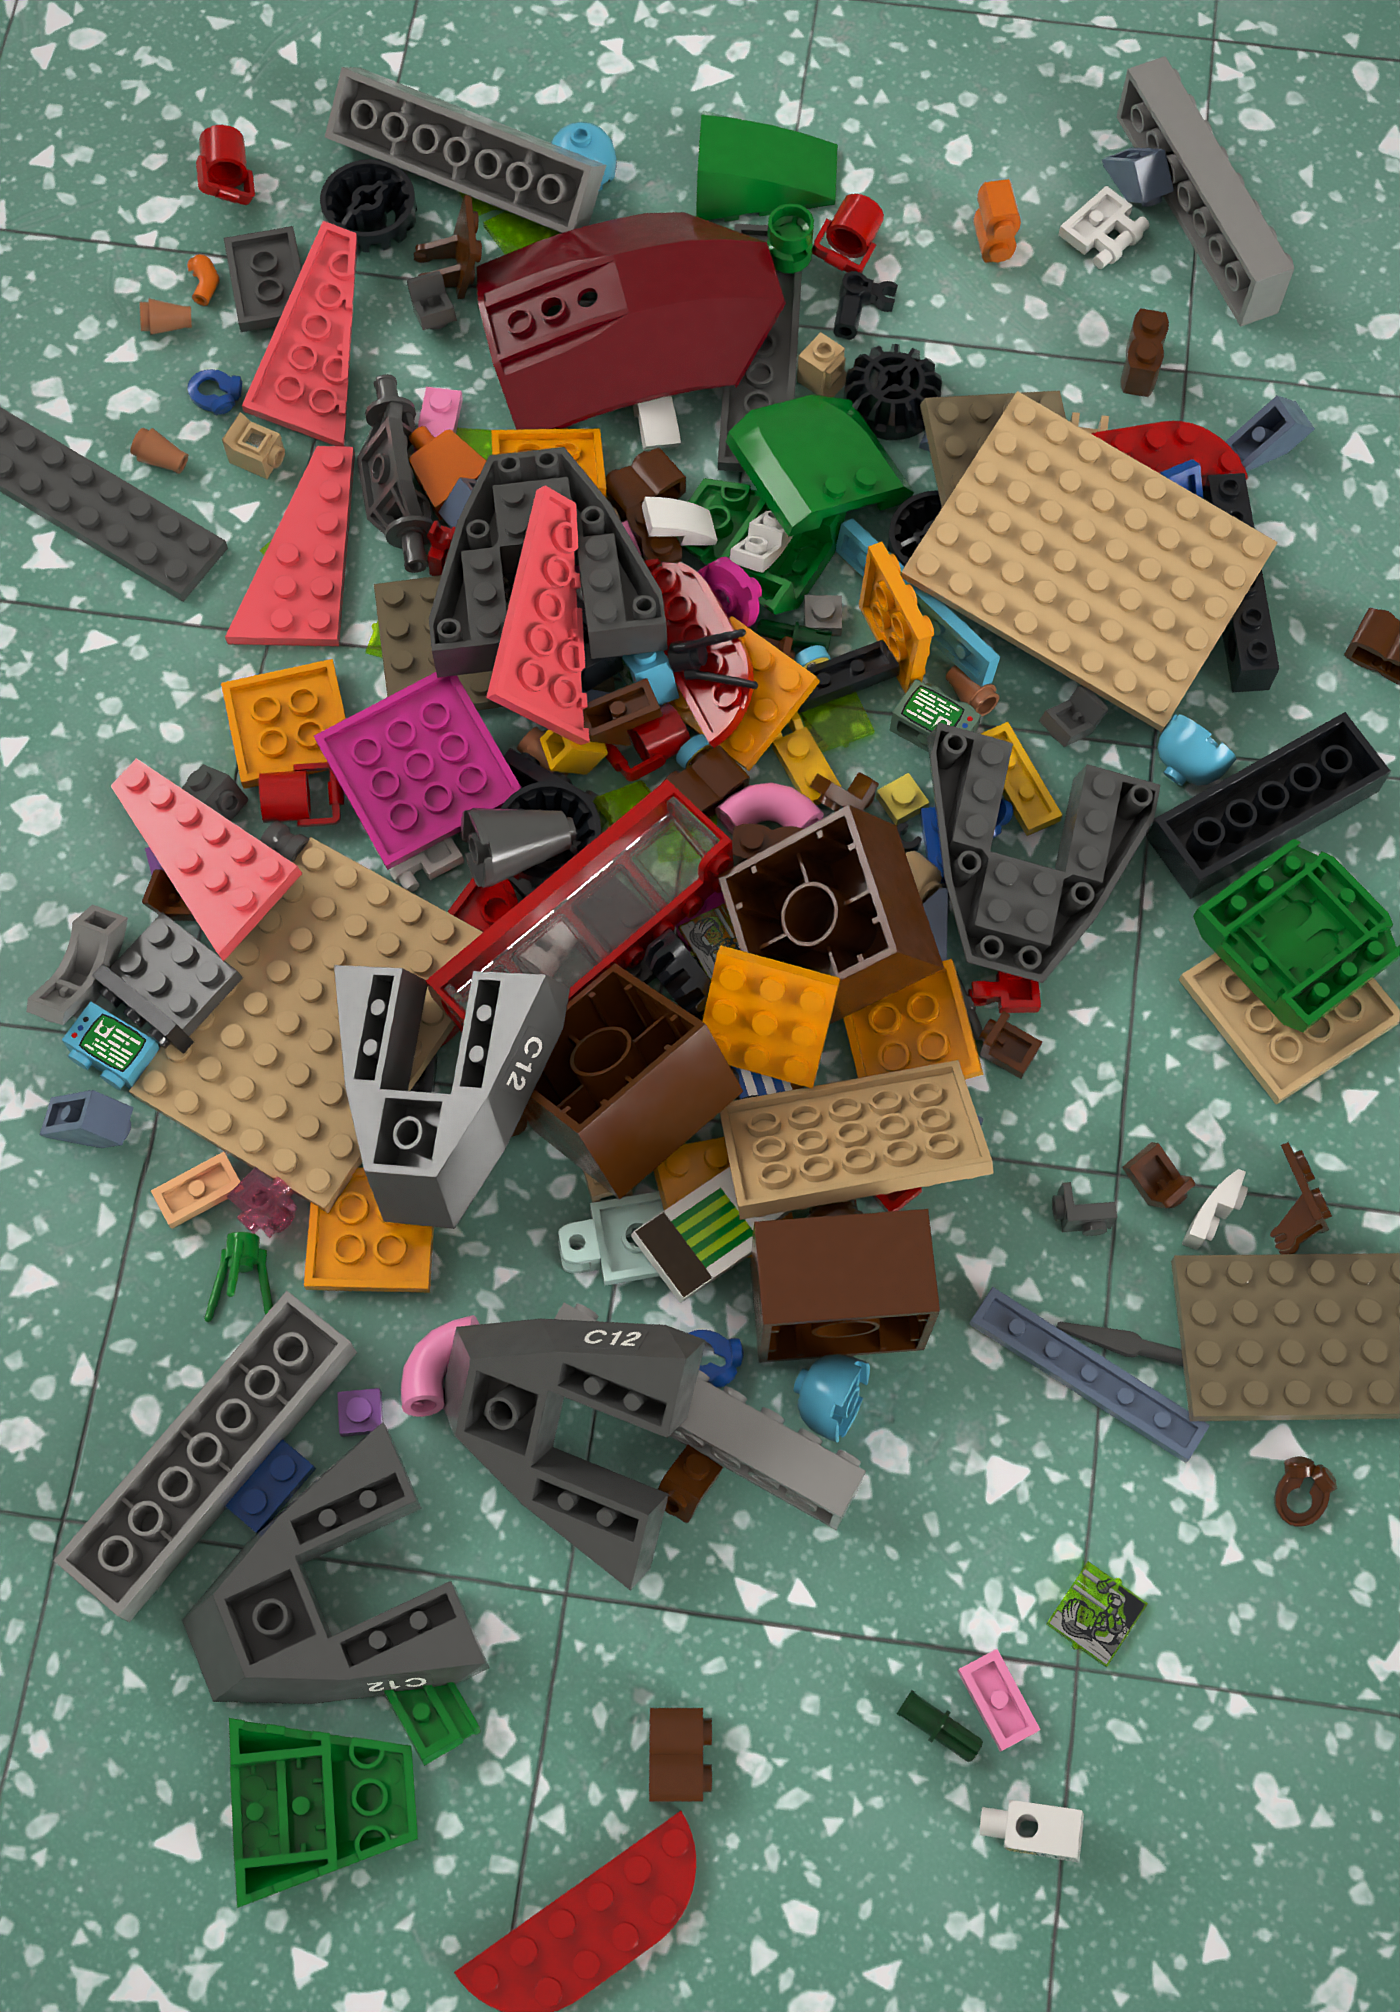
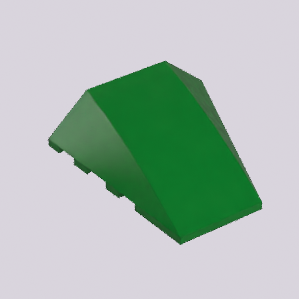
M703 111L700 125L696 217L707 221L724 218V222L739 220V215L758 212L759 217L767 216L778 206L788 203L798 204L806 209L835 205L838 144L769 124Z
M704 478L688 502L702 506L710 511L717 543L716 545H683L681 547L706 565L721 557L730 559L731 548L748 537L749 523L765 511H769L770 508L758 490L751 489L749 484ZM846 512L823 518L818 529L794 535L782 554L763 573L740 566L749 577L755 578L760 583L762 595L758 598L759 604L774 615L800 607L805 595H808L835 554L841 523L844 522Z
M229 1718L230 1785L237 1908L418 1839L412 1746Z

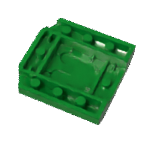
M811 394L753 409L728 432L725 442L788 537L820 528L823 518L877 503V507L881 511L901 505L914 494L911 486L859 411L853 408V403L849 399Z
M1292 839L1197 908L1193 918L1201 938L1283 1025L1303 1033L1398 960L1400 957V945L1396 946L1390 929L1393 923L1389 913L1335 857L1322 851L1319 855H1316L1298 847L1301 842Z

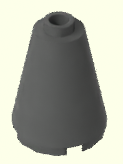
M472 808L462 812V840H468L470 853L465 854L467 863L478 887L482 886V888L491 887L571 848V841L576 839L574 822L571 817L566 818L563 811Z

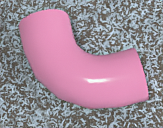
M772 782L749 785L730 795L715 808L719 820L731 834H733V827L749 823L758 824L764 821L776 822L783 827L794 826L804 829L821 820L824 816V813L808 797L793 787Z
M474 1315L450 1321L431 1330L415 1345L403 1367L401 1400L402 1409L406 1414L414 1417H425L436 1414L443 1409L445 1405L443 1382L448 1369L456 1327L480 1325Z

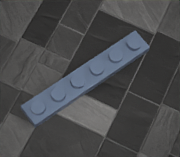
M994 1287L991 1288L969 1323L972 1327L1185 1463L1189 1461L1210 1426L1205 1421H1190L1189 1411Z

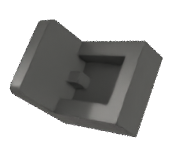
M439 271L407 280L413 310L423 330L441 329L448 323L457 321L454 307L446 293L443 277Z
M1080 685L1069 700L1046 710L1039 722L1050 732L1054 739L1063 747H1066L1092 734L1108 712V707L1093 691Z
M204 764L188 777L187 782L182 787L183 790L230 821L248 802V797L228 774Z
M1071 1182L1062 1183L1057 1195L1052 1196L1053 1216L1055 1220H1061L1062 1232L1082 1231L1084 1236H1097L1106 1233L1107 1229H1111L1117 1219L1115 1202L1074 1205Z

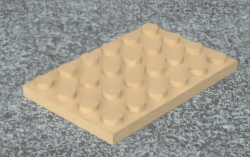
M959 1060L813 1086V1089L806 1087L734 1100L720 1112L740 1220L994 1174L992 1158Z

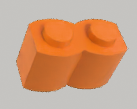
M1005 179L984 182L977 195L979 208L974 215V227L983 261L985 263L1003 262L1009 260L1016 250L1015 234L1020 228L1021 219L1011 181Z

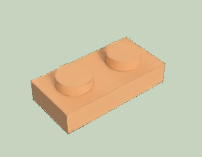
M223 1151L151 1190V1193L168 1225L173 1229L244 1191L245 1188L226 1153Z

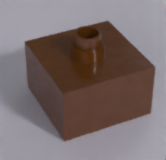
M847 805L717 875L740 951L841 978L829 1025L944 969L896 825L854 806Z
M614 963L567 1003L563 1030L523 1111V1115L538 1135L618 1199H621L744 1091L704 1022Z
M852 1199L846 1202L809 1207L810 1215L806 1218L754 1222L750 1270L759 1363L817 1359L830 1354L856 1356L921 1351L925 1349L940 1313L928 1209L863 1214L862 1211L858 1210L856 1199Z

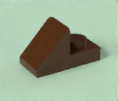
M647 678L587 702L588 708L583 709L584 728H589L590 742L624 746L632 745L627 730L663 716Z

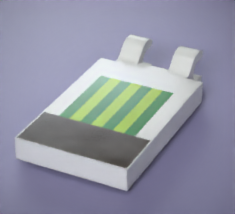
M728 1167L633 1231L631 1237L681 1304L751 1255L754 1222L780 1220L793 1210L740 1220L731 1169Z

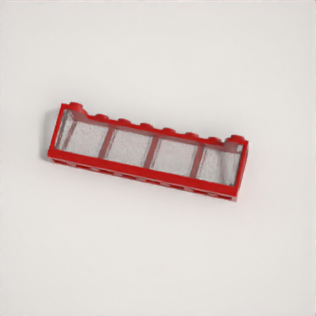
M666 779L426 980V984L431 997L461 1033L473 971L546 974L570 988L569 1002L614 963L623 969L635 967L644 958L647 946L669 928L674 932L675 926L685 917L691 918L696 915L703 907L704 901L714 892L721 893L722 889L717 875L734 867L732 840Z

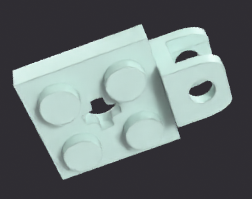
M659 1191L590 1203L592 1219L566 1224L558 1231V1246L563 1270L568 1273H583L600 1270L601 1267L604 1286L660 1276L640 1248L635 1247L634 1243H628L626 1240L627 1237L632 1235V1229L641 1227L664 1211ZM580 1246L582 1249L574 1250L571 1247Z

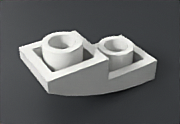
M672 396L633 405L634 417H638L643 450L677 447L681 444Z
M644 498L642 510L649 537L678 536L681 546L716 545L717 537L711 513L706 508L671 498Z
M771 510L765 511L749 523L748 537L731 548L730 560L739 566L763 573L782 554L793 536L788 537Z
M1236 1170L1217 1186L1194 1217L1182 1245L1198 1250L1205 1239L1212 1241L1220 1218L1226 1219L1233 1209H1241L1248 1191V1187L1242 1185L1246 1171Z

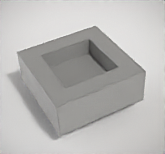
M805 595L804 626L832 631L831 636H841L842 596Z

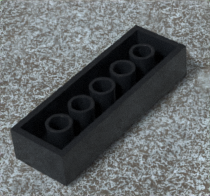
M1344 712L1154 819L1146 839L1188 897L1192 899L1278 850L1292 839L1299 838L1380 791L1391 770L1347 713Z

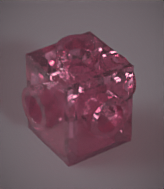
M256 1166L226 1196L241 1212L236 1218L251 1233L255 1234L260 1229L269 1238L275 1232H283L295 1218L294 1213L298 1210V1207L290 1198L295 1192L280 1177L276 1176L271 1181Z

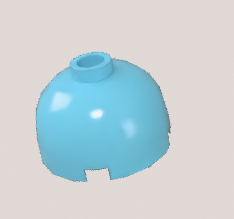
M587 122L571 123L561 128L552 139L551 143L606 165L599 191L603 189L602 185L609 179L610 182L614 179L617 168L616 154L611 138L602 128Z
M1175 714L1159 737L1157 747L1159 758L1167 766L1163 773L1180 786L1185 781L1196 786L1208 785L1220 779L1237 758L1223 742L1218 746L1210 737L1212 734L1181 714Z
M830 1354L816 1360L810 1370L803 1368L799 1372L793 1391L799 1394L797 1407L800 1416L812 1431L836 1443L839 1442V1436L844 1437L847 1434L863 1400V1397L859 1396V1382L865 1385L868 1384L870 1374L869 1363L849 1355Z

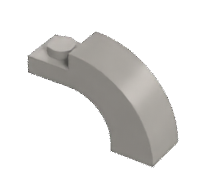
M91 905L72 922L70 941L59 967L51 978L28 998L26 1012L42 1017L46 1021L64 1025L72 1016L78 1018L90 1001L95 1004L101 995L99 991L103 986L92 975L102 964L110 968L117 961L124 940L128 918L95 905Z

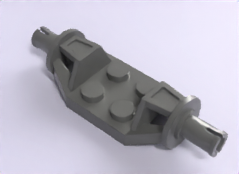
M384 374L376 377V381L374 380L373 382L377 400L373 401L365 411L366 421L371 426V429L357 457L367 520L386 536V540L391 546L403 549L405 570L411 573H418L426 570V567L429 566L424 545L430 542L427 534L433 521L431 520L429 498L414 489L412 482L413 469L409 466L407 450L412 445L409 441V436L416 430L414 422L416 411L414 404L409 399L398 396L396 378L393 375Z

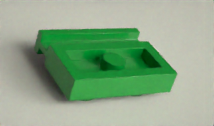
M448 1682L447 1685L435 1687L433 1685L423 1686V1689L394 1692L393 1689L383 1690L386 1699L424 1766L459 1746L469 1736L477 1735L481 1732L479 1724L454 1682Z

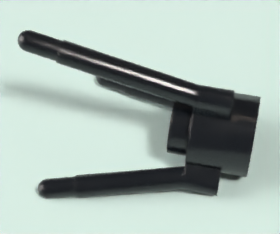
M744 629L714 634L696 640L670 643L668 649L670 667L674 672H684L685 680L701 679L757 689L759 686L756 681L699 670L701 666H705L707 663V646L743 637L746 635Z

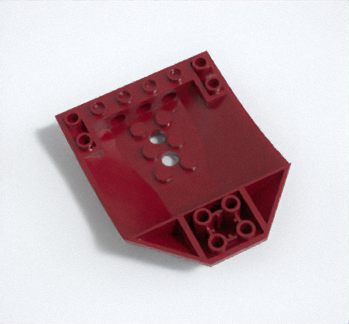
M685 212L643 213L588 225L540 240L476 266L478 307L492 362L516 430L563 429L601 414L662 397L735 385L737 388L786 305L767 242ZM588 292L598 294L597 300L593 305L589 307L579 305L584 294ZM555 305L562 306L556 315L546 316L551 307Z

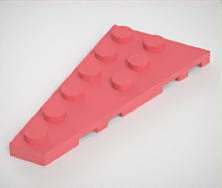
M325 221L322 222L242 404L243 412L334 446H345L357 235L355 232Z
M316 447L225 636L227 644L339 647L355 462L353 447Z
M543 486L536 490L486 698L579 745L589 743L590 739L589 728H584L583 709L588 708L587 693L582 692L581 671L585 668L582 608H577L576 590L581 588L580 573H575L574 551L579 548L576 503L551 488Z
M137 758L111 785V788L223 962L302 875L296 864Z

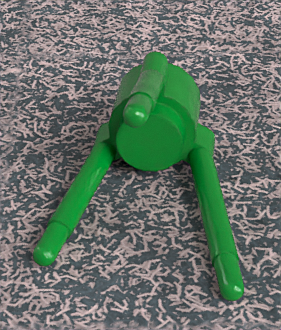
M233 1232L227 1235L226 1248L221 1250L219 1269L204 1316L206 1322H211L228 1269L230 1271L226 1293L228 1297H233L239 1272H251L253 1265H257L265 1315L273 1307L266 1267L267 1250L259 1248L260 1237L249 1232Z

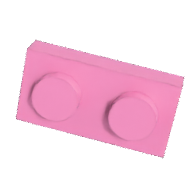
M426 387L417 428L426 426L434 437L448 429L456 434L463 401L462 391Z
M998 1649L957 1670L1000 1752L1041 1730Z

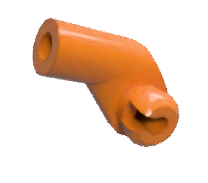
M197 254L190 258L187 264L188 271H194L192 275L199 280L192 299L199 305L207 306L219 284L220 277L211 259L205 255Z

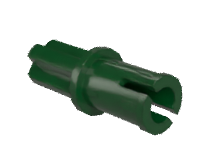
M760 619L756 633L780 641L785 636L793 638L792 651H794V648L804 650L811 646L820 645L824 646L828 652L832 631L799 625L798 621L795 622V625Z
M911 1690L897 1715L902 1716L930 1736L928 1740L931 1743L935 1739L965 1761L971 1762L974 1760L982 1747V1739L950 1718V1711L946 1710L943 1713L918 1696L915 1691Z

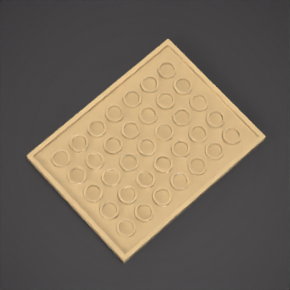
M1017 391L903 568L901 577L903 580L1162 732L1278 542Z
M310 837V840L300 854H298L295 861L293 860V863L298 866L302 875L225 960V962L240 973L243 979L189 1036L194 1043L183 1054L172 1044L166 1049L161 1046L134 1086L130 1088L129 1093L136 1099L328 1213L353 1177L352 1175L357 1167H360L362 1164L345 1088L334 965L403 968L427 980L483 932ZM428 987L408 1091L418 1081L455 1026L433 1000ZM469 994L458 1003L464 1011L467 1008Z

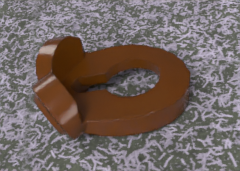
M1302 1456L1292 1457L1284 1462L1285 1474L1275 1489L1274 1504L1281 1519L1289 1525L1297 1527L1307 1526L1317 1521L1324 1513L1329 1502L1330 1493L1337 1489L1336 1480L1331 1471L1322 1464L1315 1465L1312 1459ZM1312 1477L1314 1483L1309 1491L1312 1497L1311 1507L1303 1513L1293 1512L1287 1505L1288 1494L1290 1491L1300 1488L1304 1478Z

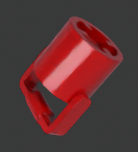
M214 125L205 129L200 134V155L196 160L197 180L200 191L222 200L249 205L255 196L253 172L247 169L243 134L238 129L228 125ZM243 183L244 192L234 187H237Z
M854 193L847 195L843 199L833 220H825L813 243L812 253L842 272L858 271L862 273L877 245L873 243V240L884 221L882 208L877 202L865 195ZM825 233L828 243L834 250L820 245ZM864 256L860 265L849 260V258H859Z
M666 703L660 706L662 717L627 730L637 754L643 761L640 764L630 768L628 761L618 748L612 744L605 743L608 752L605 758L615 771L621 772L627 781H636L660 768L668 758L676 755L680 748L690 739L689 732L681 716L671 704Z
M328 762L294 764L293 771L259 773V797L263 823L297 821V827L336 825L340 822V806L345 804L344 791ZM329 770L328 797L329 805L332 806V817L311 819V798L307 771Z

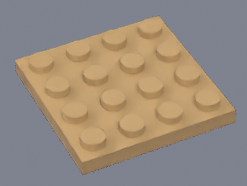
M1216 953L1181 974L1179 978L1184 988L1276 1105L1400 1023V1009L1374 978L1303 1033L1283 1025Z

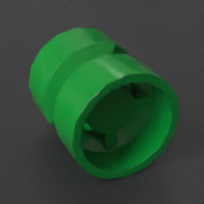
M790 203L780 205L771 212L768 219L767 244L775 269L783 273L802 271L811 261L814 218L811 212L801 205Z

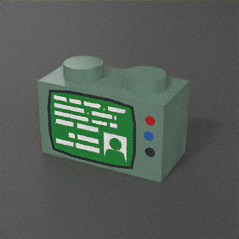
M915 679L892 713L890 731L929 752L927 737L938 722L977 733L982 715L977 713L968 703L957 702L946 696L937 686L930 683L925 684Z

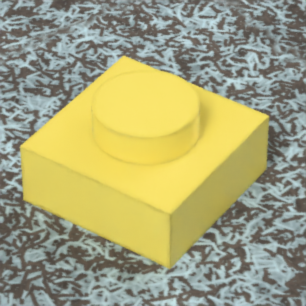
M909 773L876 791V799L896 826L920 814L921 808H929L930 802Z

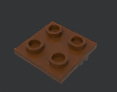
M464 195L453 236L425 244H418L415 246L416 252L413 253L414 260L419 263L430 262L432 259H456L457 265L435 271L441 273L445 288L456 287L457 299H464L468 285H473L475 278L474 264L475 262H480L482 255V243L480 240H476L479 216L477 211H473L470 195ZM435 271L420 273V274H418V276L425 275V274H428V273H432V272H435Z
M1289 1142L1282 1144L1281 1147L1302 1195L1279 1225L1271 1231L1270 1236L1275 1238V1247L1280 1250V1254H1296L1301 1243L1319 1231L1324 1233L1329 1230L1325 1219L1332 1217L1319 1187L1311 1190L1308 1182L1315 1180V1177L1303 1151L1294 1152Z

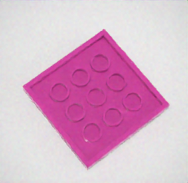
M435 672L314 735L315 741L387 870L461 831L463 811L472 808L500 809L513 793L521 789L520 784L457 675L437 678V673Z

